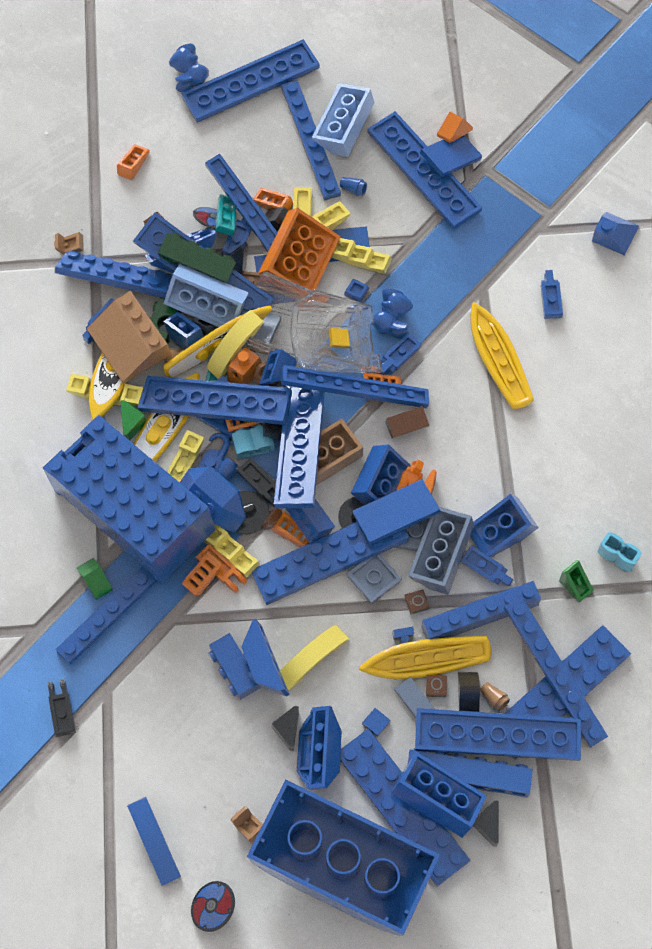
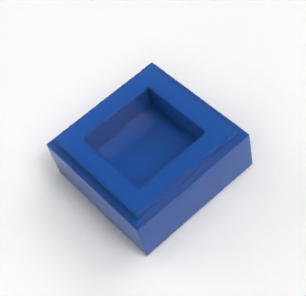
M352 279L344 292V296L361 303L369 290V286L356 279Z
M374 708L362 722V725L378 737L391 720Z

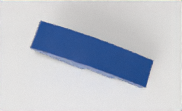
M147 797L127 805L161 885L163 886L180 878L179 870Z

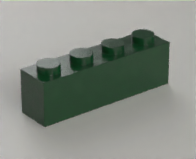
M172 233V235L166 234L158 252L161 259L176 265H185L227 284L236 267V262L233 261L232 257L218 255L215 250L208 247L206 249L199 247L197 242L189 240V242L182 239V236L176 233Z

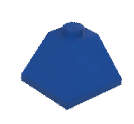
M606 212L602 215L594 230L592 242L625 256L639 225Z

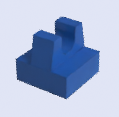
M413 626L393 630V640L400 639V644L410 642L409 637L414 636Z

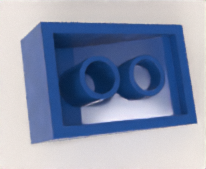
M509 494L474 521V528L470 537L481 552L489 557H493L522 541L539 527L520 499Z

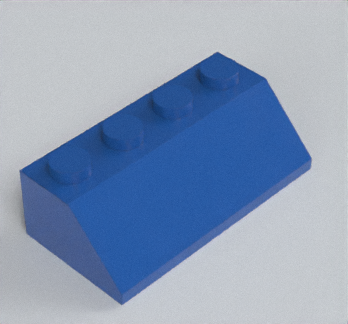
M417 751L410 759L391 794L461 838L472 828L487 795Z

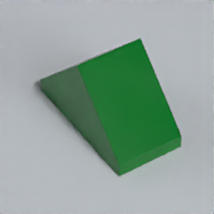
M121 400L123 436L131 441L142 429L146 418L143 413L127 401Z
M94 558L76 567L96 600L113 590L103 570Z
M576 560L562 571L559 579L560 583L578 602H581L594 591L579 560Z

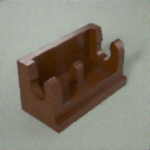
M423 406L388 417L385 421L391 438L430 426Z

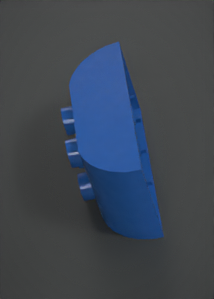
M286 779L247 855V858L253 864L278 880L372 927L398 936L404 935L440 857V854Z

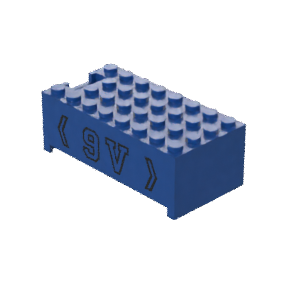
M98 415L80 432L81 437L65 452L60 450L42 468L54 491L59 496H63L162 584L216 530L209 507Z

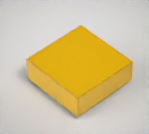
M330 328L328 330L330 348L348 349L350 347L348 329Z

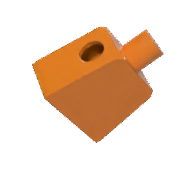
M244 347L229 364L227 380L230 383L249 384L253 380L257 365L262 363L260 357Z

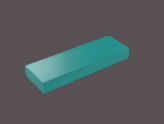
M220 194L217 204L215 231L233 236L235 232L236 208L228 196Z

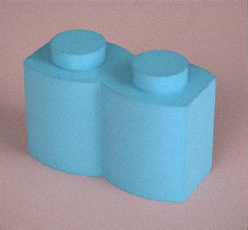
M263 424L255 425L250 430L238 429L232 434V441L238 460L274 451L273 439L263 437Z
M610 532L606 534L598 548V553L604 559L615 562L620 569L627 572L633 570L642 554L636 546L625 543L621 537Z

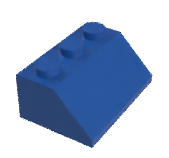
M389 444L373 446L351 494L364 505L391 494L397 490L403 471L407 467H411V465Z

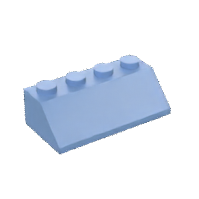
M339 83L312 139L330 153L348 157L375 103L371 89Z
M179 264L173 273L164 304L220 327L240 316L248 292Z

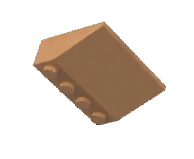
M131 291L114 300L87 328L123 384L172 355L168 344Z

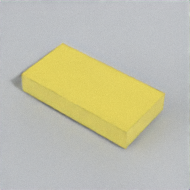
M294 188L293 209L298 207L311 216L312 188Z

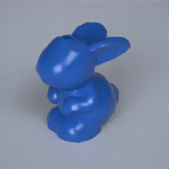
M191 43L180 46L169 60L171 67L178 72L184 73L175 78L178 82L176 85L178 92H185L193 86L203 84L209 76L208 68L198 64L196 47Z
M384 289L382 291V312L374 315L372 325L381 334H391L396 338H403L409 333L407 330L409 326L397 319L413 308V304L401 291Z

